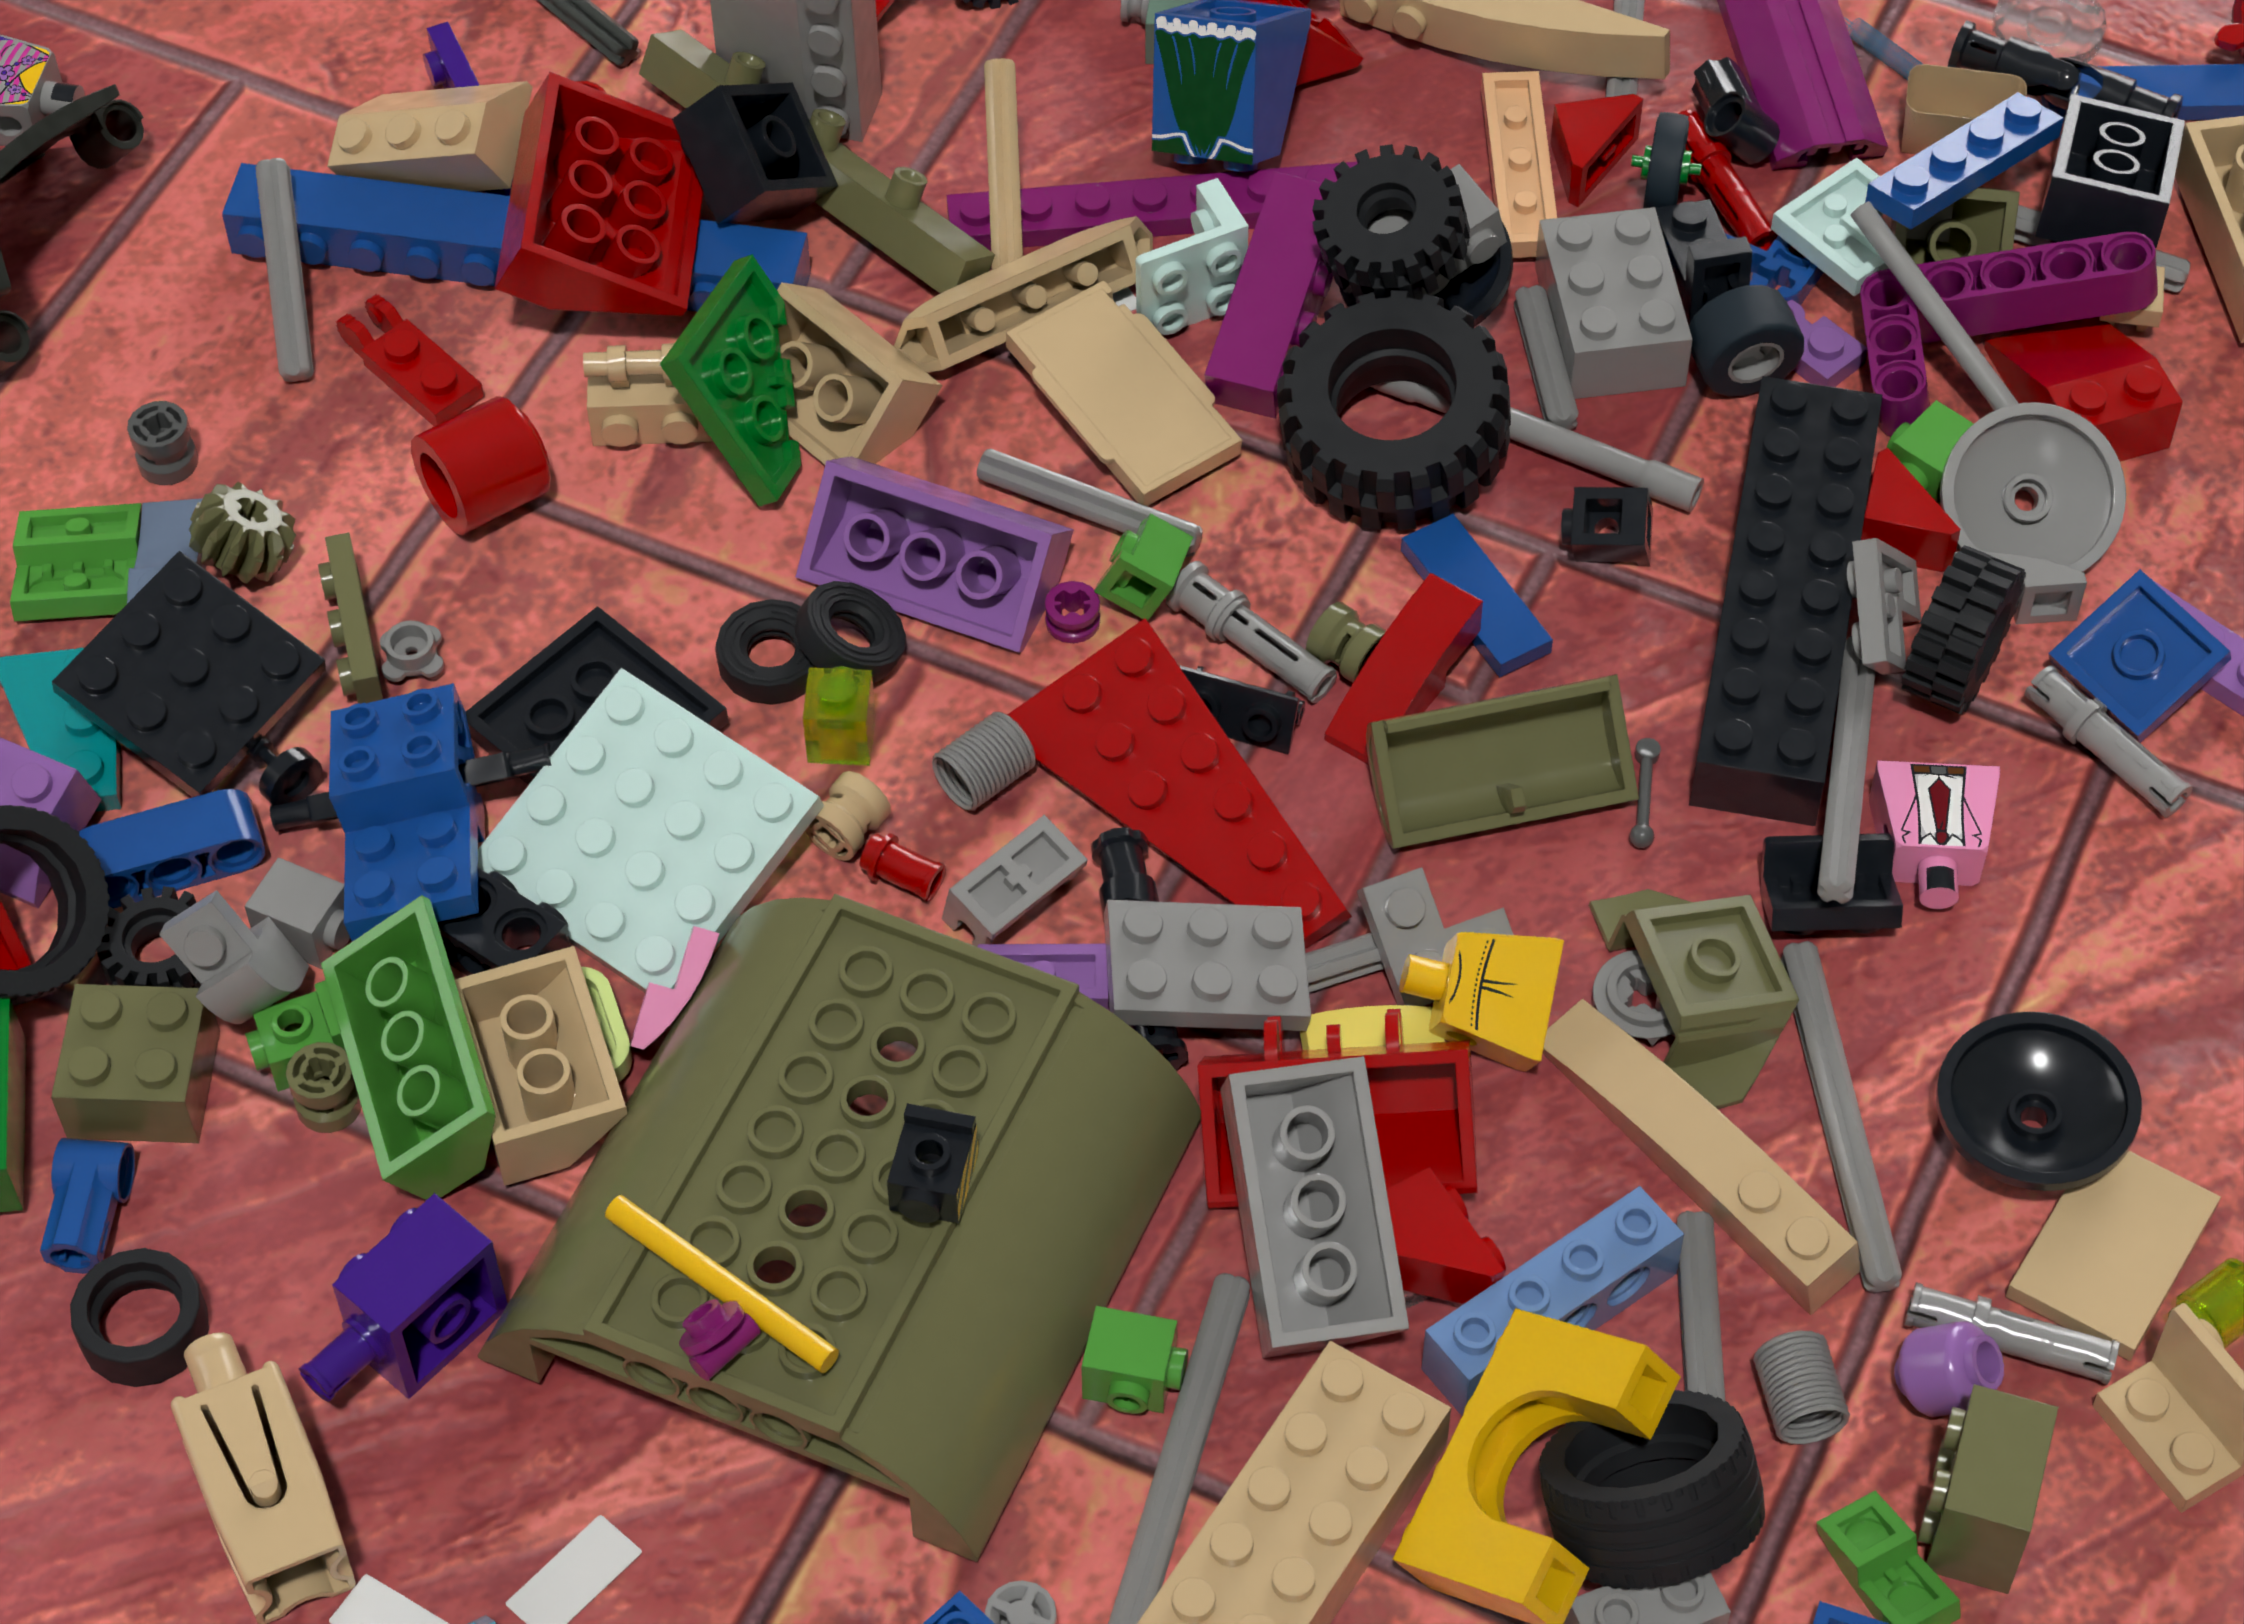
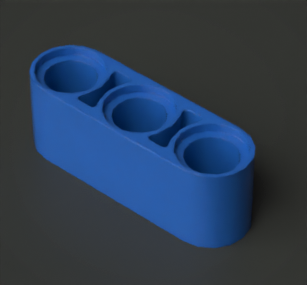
M237 789L210 792L95 824L79 831V835L85 838L89 847L94 850V855L101 863L100 866L106 875L104 876L105 882L108 883L107 890L110 897L108 906L113 909L122 907L120 899L130 894L135 903L143 900L140 889L152 887L155 897L161 896L163 886L174 887L175 891L239 874L255 867L265 856V846L252 801L247 793Z

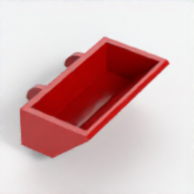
M1387 1009V1013H1385L1386 1045L1342 1048L1341 1025L1333 1024L1326 1025L1327 1049L1285 1051L1281 1016L1267 1017V1020L1264 1021V1053L1204 1056L1197 1065L1208 1208L1239 1207L1220 1091L1229 1074L1362 1056L1365 1057L1386 1189L1430 1167L1444 1187L1451 1185L1459 1194L1478 1193L1470 1040L1404 1044L1401 1009Z

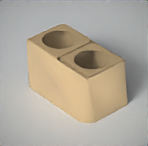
M1920 64L1913 67L1908 77L1901 152L1917 154L2017 92L2026 96L2027 85L2025 81L2013 74Z

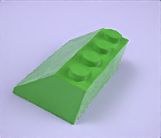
M421 895L321 962V966L382 1180L427 1200L434 1193L440 1198L485 1169L496 1115L429 898Z

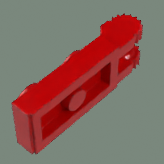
M375 294L364 302L370 319L385 333L376 340L373 339L366 326L359 320H356L351 314L347 313L336 321L337 331L345 343L363 358L364 366L433 426L457 416L484 397L482 383L408 319L403 321L396 308L386 301L384 297H381L380 294Z

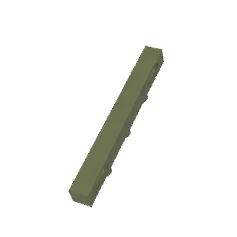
M675 30L651 34L639 75L683 107L688 108L719 85L760 84L766 64L758 56L747 52L733 53L729 64L685 31ZM815 109L812 112L810 123L838 184V187L818 199L815 203L940 294L989 272L995 254L921 201L928 182L922 173L907 167H897L893 172L892 178H888L839 143L846 124L845 119L841 115L827 109Z

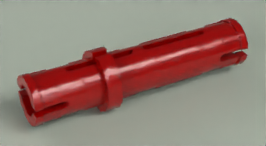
M1685 110L1678 113L1689 116L1686 150L1692 151L1691 163L1702 164L1700 176L1690 174L1689 176L1694 182L1701 183L1737 237L1746 236L1749 244L1768 251L1778 235L1771 230L1772 224L1731 165L1732 156L1724 144L1716 142L1705 131L1704 123L1701 121L1697 111Z

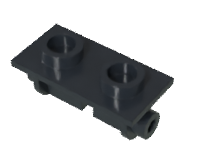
M1179 666L1229 738L1285 754L1290 753L1294 727L1300 724L1305 710V701L1295 697V692L1288 690L1284 694L1208 673L1206 672V667L1198 666L1196 670Z

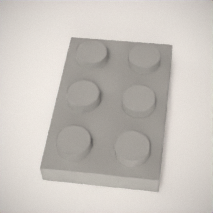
M1107 900L1104 911L1109 1008L1112 1013L1126 1024L1264 1030V1021L1267 1020V1017L1281 1016L1283 1030L1307 1031L1311 1019L1301 907Z

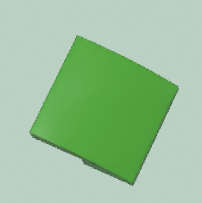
M142 504L19 511L12 546L17 564L10 598L14 622L118 614L127 605L129 568H134L140 538Z

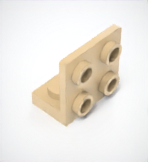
M2182 1303L2171 1310L2152 1361L2098 1392L2093 1403V1408L2181 1513L2244 1475V1371L2224 1349L2223 1341L2213 1325L2204 1319H2198L2185 1303Z

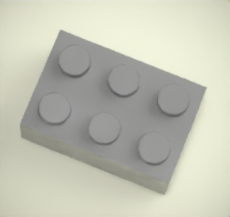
M1655 207L1540 220L1535 270L1539 285L1547 293L1574 398L1580 399L1686 386L1693 339Z

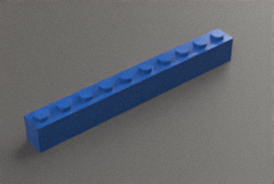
M241 163L222 212L231 253L254 258L266 257L256 165ZM290 169L301 262L310 265L322 264L353 268L366 272L377 271L409 275L422 279L433 278L465 282L478 286H495L510 196ZM699 219L687 310L698 312L734 260L753 254L776 290L781 282L807 286L811 274L807 233L732 223L718 224L716 221Z

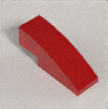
M1430 573L1405 604L1365 662L1325 732L1324 740L1369 765L1366 747L1367 725L1370 722L1425 712L1444 689L1448 669L1480 632L1483 600Z

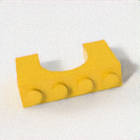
M1515 1308L1503 1334L1495 1345L1494 1353L1472 1397L1465 1406L1463 1416L1442 1459L1435 1467L1433 1477L1411 1522L1404 1530L1402 1540L1392 1560L1429 1589L1530 1624H1563L1590 1568L1555 1539L1507 1523L1504 1513V1493L1510 1472L1522 1452L1536 1438L1556 1426L1569 1422H1592L1651 1440L1681 1376L1647 1345Z

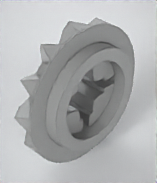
M1638 951L1623 952L1608 960L1601 967L1594 980L1592 1006L1596 1007L1600 1013L1618 1025L1631 1037L1647 1039L1651 1046L1661 1037L1668 1035L1675 1037L1658 996L1654 1009H1651L1645 1003L1639 1004L1636 1007L1632 1005L1634 991L1636 990L1644 996L1650 995L1653 992L1656 994Z

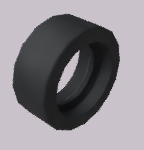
M141 1248L118 1252L97 1263L81 1279L70 1303L71 1328L84 1357L92 1370L111 1383L139 1387L166 1381L188 1367L184 1358V1351L192 1342L207 1335L209 1331L207 1305L197 1280L188 1265L168 1252ZM150 1288L168 1291L175 1295L179 1302L180 1313L177 1321L163 1336L148 1344L131 1347L110 1344L105 1341L100 1332V1322L103 1314L117 1299L132 1291Z

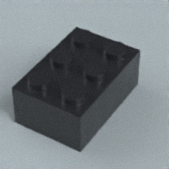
M2071 94L2054 153L2035 237L2047 239L2051 243L2121 232H2137L2150 238L2155 248H2157L2170 205L2185 120Z

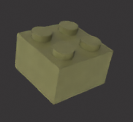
M75 984L51 1095L67 1138L199 1143L220 1035V1028L215 1014L208 1010L196 997L199 988Z
M1976 1384L1973 1385L1966 1410L1952 1406L1945 1436L1941 1441L1932 1476L1934 1483L1930 1499L1927 1500L1917 1539L1918 1542L1930 1545L1926 1563L1937 1575L2009 1594L2031 1533L2059 1407Z

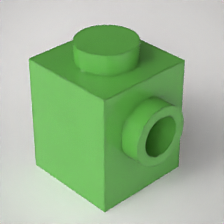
M1936 400L1912 424L1908 422L1901 424L1891 436L1887 448L1890 449L1940 505V485L1946 460L1958 439L1974 423Z
M1096 1306L1081 1365L1082 1399L1108 1403L1112 1408L1124 1413L1138 1414L1146 1410L1164 1413L1169 1388L1181 1389L1188 1359V1349L1177 1347V1320Z

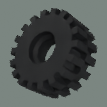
M1392 144L1381 145V156L1373 158L1369 157L1368 151L1365 149L1355 154L1358 163L1350 168L1344 161L1336 166L1334 171L1337 181L1332 182L1325 178L1319 187L1323 200L1314 199L1312 211L1316 221H1312L1325 266L1329 274L1333 273L1335 282L1339 287L1345 290L1349 285L1351 286L1355 298L1370 292H1374L1376 299L1391 297V290L1409 291L1410 298L1415 299L1413 290L1422 286L1427 294H1431L1439 289L1436 277L1441 274L1450 280L1457 272L1454 258L1464 261L1468 250L1465 239H1470V227L1459 184H1456L1454 174L1448 166H1445L1443 169L1441 168L1437 156L1428 152L1421 161L1417 147L1405 145L1403 154L1395 155ZM1405 209L1413 213L1411 221L1398 231L1378 234L1368 230L1367 226L1370 221L1386 210Z
M1964 545L1961 551H1958L1954 556L1951 566L1948 565L1945 570L1940 586L1936 587L1931 597L1932 602L1922 617L1921 627L1914 637L1911 645L1912 652L1908 656L1904 667L1906 671L1902 676V690L1958 714L1966 712L1970 707L1971 701L1974 702L1979 693L1982 682L1984 683L1988 677L1990 667L1993 661H1996L2001 650V643L2004 637L2007 636L2011 626L2010 621L2016 613L2019 604L2018 599L2023 592V581L2026 577L2025 569Z

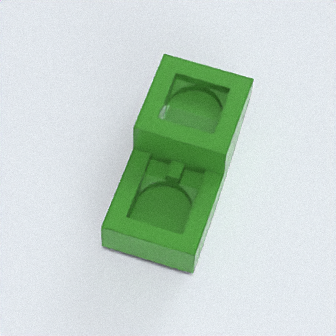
M1876 1490L1817 1521V1531L1824 1544L1875 1619L1889 1624H1951L1961 1618L1960 1599L1919 1556L1917 1535Z

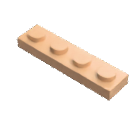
M1539 71L1482 73L1481 94L1494 205L1499 209L1501 220L1509 234L1513 258L1536 257L1540 220L1557 218Z

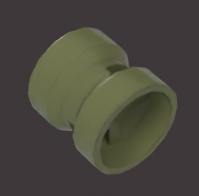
M1336 602L1330 605L1314 624L1306 643V650L1324 664L1334 663L1339 666L1342 677L1353 683L1386 630L1377 624L1365 625L1359 620L1357 611L1343 602Z
M317 1042L306 1045L294 1053L288 1062L286 1077L299 1120L307 1128L319 1133H333L343 1130L352 1124L361 1112L362 1106L346 1051L333 1043Z

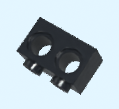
M478 868L479 913L475 914L482 915L474 918H467L471 916L467 915L437 922L450 965L466 976L571 947L568 923L558 910L544 902L538 905L519 894L515 886L502 874L496 871L486 873ZM532 945V947L527 949L516 950L517 948L522 946Z

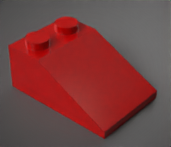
M2099 317L2041 325L1986 340L1985 351L2018 403H2047L2077 413L2100 430L2115 450L2120 462L2170 448L2183 401L2157 358L2110 323L2099 321Z

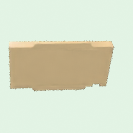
M1104 280L1006 332V347L1030 374L1033 382L1098 459L1106 464L1138 503L1148 506L1241 454L1242 439L1213 407L1215 404L1214 394L1144 314H1133L1125 304L1117 306L1113 300V290Z

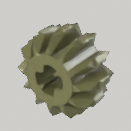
M237 482L232 488L223 484H216L211 493L205 494L202 501L197 503L190 518L192 523L189 527L191 534L189 547L195 552L202 554L201 564L219 568L222 572V577L228 573L233 574L246 584L253 577L258 580L268 581L273 573L280 570L283 562L287 563L293 551L294 544L292 543L296 537L293 527L296 519L289 513L282 511L283 502L281 500H270L265 497L262 488L254 492L248 490L240 482Z

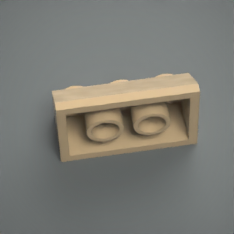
M527 81L379 95L339 115L327 167L336 175L465 191L511 188L523 116L529 106L533 87Z
M781 282L777 291L785 301L787 325L778 328L781 358L791 360L795 407L786 409L789 436L798 441L801 446L824 465H826L827 460L850 456L876 464L914 436L943 385L823 289Z
M575 946L455 979L496 1115L491 1143L504 1186L570 1167L627 1115L626 1105Z

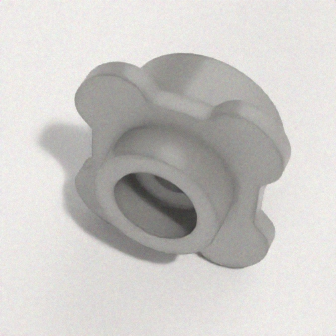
M410 620L400 622L385 632L380 638V646L386 652L387 659L382 665L384 677L390 681L398 682L405 677H419L422 675L434 677L438 675L444 668L443 658L437 652V645L442 641L439 629L419 621Z

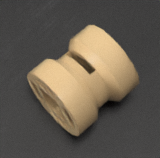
M852 771L843 772L829 788L830 798L827 801H822L824 807L805 830L808 837L817 847L831 857L842 861L850 860L865 843L864 834L866 831L877 830L891 813V805L880 788L868 778Z

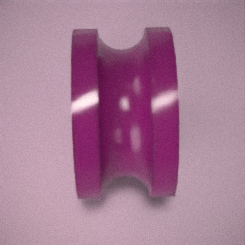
M1077 581L1063 582L1053 587L1045 599V623L1048 632L1061 642L1073 644L1084 642L1093 637L1098 631L1101 621L1098 594L1094 592L1091 586ZM1080 608L1084 611V614L1081 616L1075 613ZM1066 609L1070 613H1068L1066 616H1063L1062 610Z

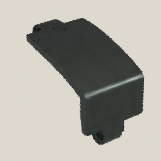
M116 84L83 96L38 121L0 150V185L45 156L44 152L59 140L68 136L75 151L85 163L97 169L108 168L140 144L144 134L142 124L144 117L139 109L130 102L116 99L120 96ZM0 249V297L10 292L11 284ZM7 310L0 311V375L25 357L29 351L30 344L27 332L30 328L26 322L16 313Z

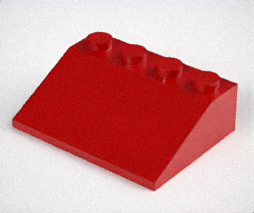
M549 72L523 116L494 289L554 310L683 316L688 307L703 189L690 159L682 149L681 139L673 120Z

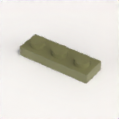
M350 533L325 537L330 562L320 563L318 568L325 600L337 598L339 608L327 611L334 647L346 646L348 657L336 659L343 695L356 694L358 703L382 700L384 698Z

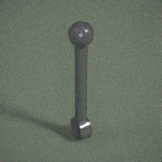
M1651 738L1639 740L1634 752L1635 759L1640 763L1639 799L1636 825L1631 829L1629 838L1631 843L1640 849L1649 847L1655 838L1653 829L1649 826L1653 764L1659 759L1661 747L1656 740Z

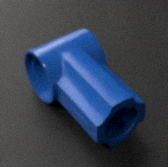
M75 1138L60 1139L52 1162L51 1181L54 1199L40 1248L44 1262L60 1267L65 1272L87 1274L97 1263L103 1261L117 1203H125L133 1187L135 1153L131 1143Z

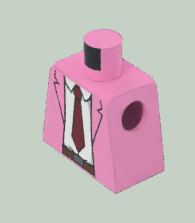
M1877 760L1869 795V806L1876 834L1887 833L1891 835L1894 842L1893 878L1895 882L1919 883V900L1924 906L1932 909L1951 907L1959 900L1958 885L1973 886L1980 882L1989 846L2000 778V766Z

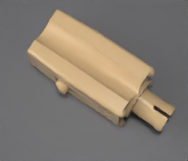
M224 1332L212 1333L195 1340L184 1351V1358L197 1394L187 1398L182 1396L175 1397L171 1402V1410L225 1555L257 1623L267 1624L285 1617L291 1609L307 1600L317 1597L332 1598L353 1589L356 1586V1582L328 1491L279 1365L274 1361H267L262 1369L247 1374L230 1334Z

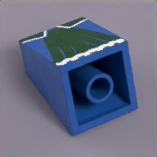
M1198 0L1155 13L1152 151L1173 154V161L1181 164H1203L1208 162V159L1224 161L1223 168L1231 171L1257 170L1259 162L1280 155L1310 27L1311 9L1243 0Z

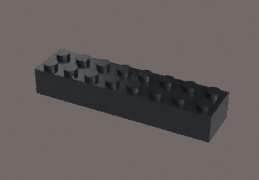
M1762 376L1689 806L1816 826L1826 777L1852 603V594L1847 581V565L1850 561H1854L1852 542L1860 541L1862 536L1882 394Z

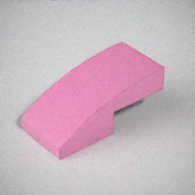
M696 926L692 927L674 989L651 982L648 983L630 1046L644 1050L675 1020L702 979L720 933Z

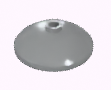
M2047 403L2013 404L1997 409L1979 419L1965 431L1953 446L1946 460L1940 485L1941 508L1961 529L1957 548L1960 551L1966 545L1981 552L2025 555L2059 563L2081 572L2098 561L2113 543L2120 529L2126 504V484L2123 470L2115 450L2106 437L2091 422L2077 413ZM2017 491H2026L2031 494L2034 500L2032 510L2024 511L2017 507L2014 499Z

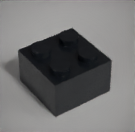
M793 82L719 85L672 118L681 139L682 149L690 159L704 191L706 204L713 212L718 224L792 218L838 187Z

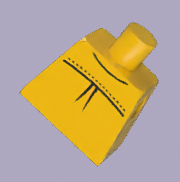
M1460 932L1455 934L1446 943L1442 962L1408 954L1403 966L1399 990L1402 993L1434 1000L1429 1023V1031L1432 1034L1447 1041L1470 1040L1471 1051L1516 1070L1527 1072L1540 1063L1542 1059L1564 940L1551 937Z

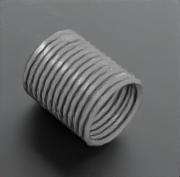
M993 712L991 715H988L983 721H980L973 728H970L969 731H966L964 735H960L955 741H951L945 748L940 749L932 758L935 776L943 790L958 806L975 811L985 801L994 797L1000 790L1008 787L1014 780L1022 777L1024 773L1033 769L1036 762L1033 746L1026 733L1018 723L1002 712Z
M1799 1330L1788 1332L1770 1339L1756 1351L1753 1361L1758 1371L1757 1375L1760 1378L1761 1387L1764 1390L1763 1394L1771 1414L1770 1418L1773 1420L1772 1424L1780 1440L1790 1444L1817 1442L1836 1434L1848 1423L1850 1413L1848 1412V1406L1846 1405L1842 1387L1840 1386V1381L1838 1380V1375L1830 1355L1827 1340L1823 1335L1813 1331Z

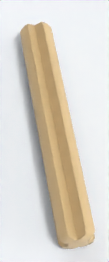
M1005 58L990 59L984 64L991 252L995 254L992 270L1023 256L1016 72L1014 61Z

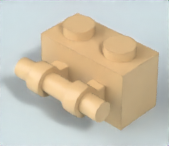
M674 343L662 344L661 350L627 351L626 345L607 346V352L583 353L584 376L588 377L587 412L593 446L613 445L622 447L634 444L712 442L711 437L705 432L697 417L659 365Z

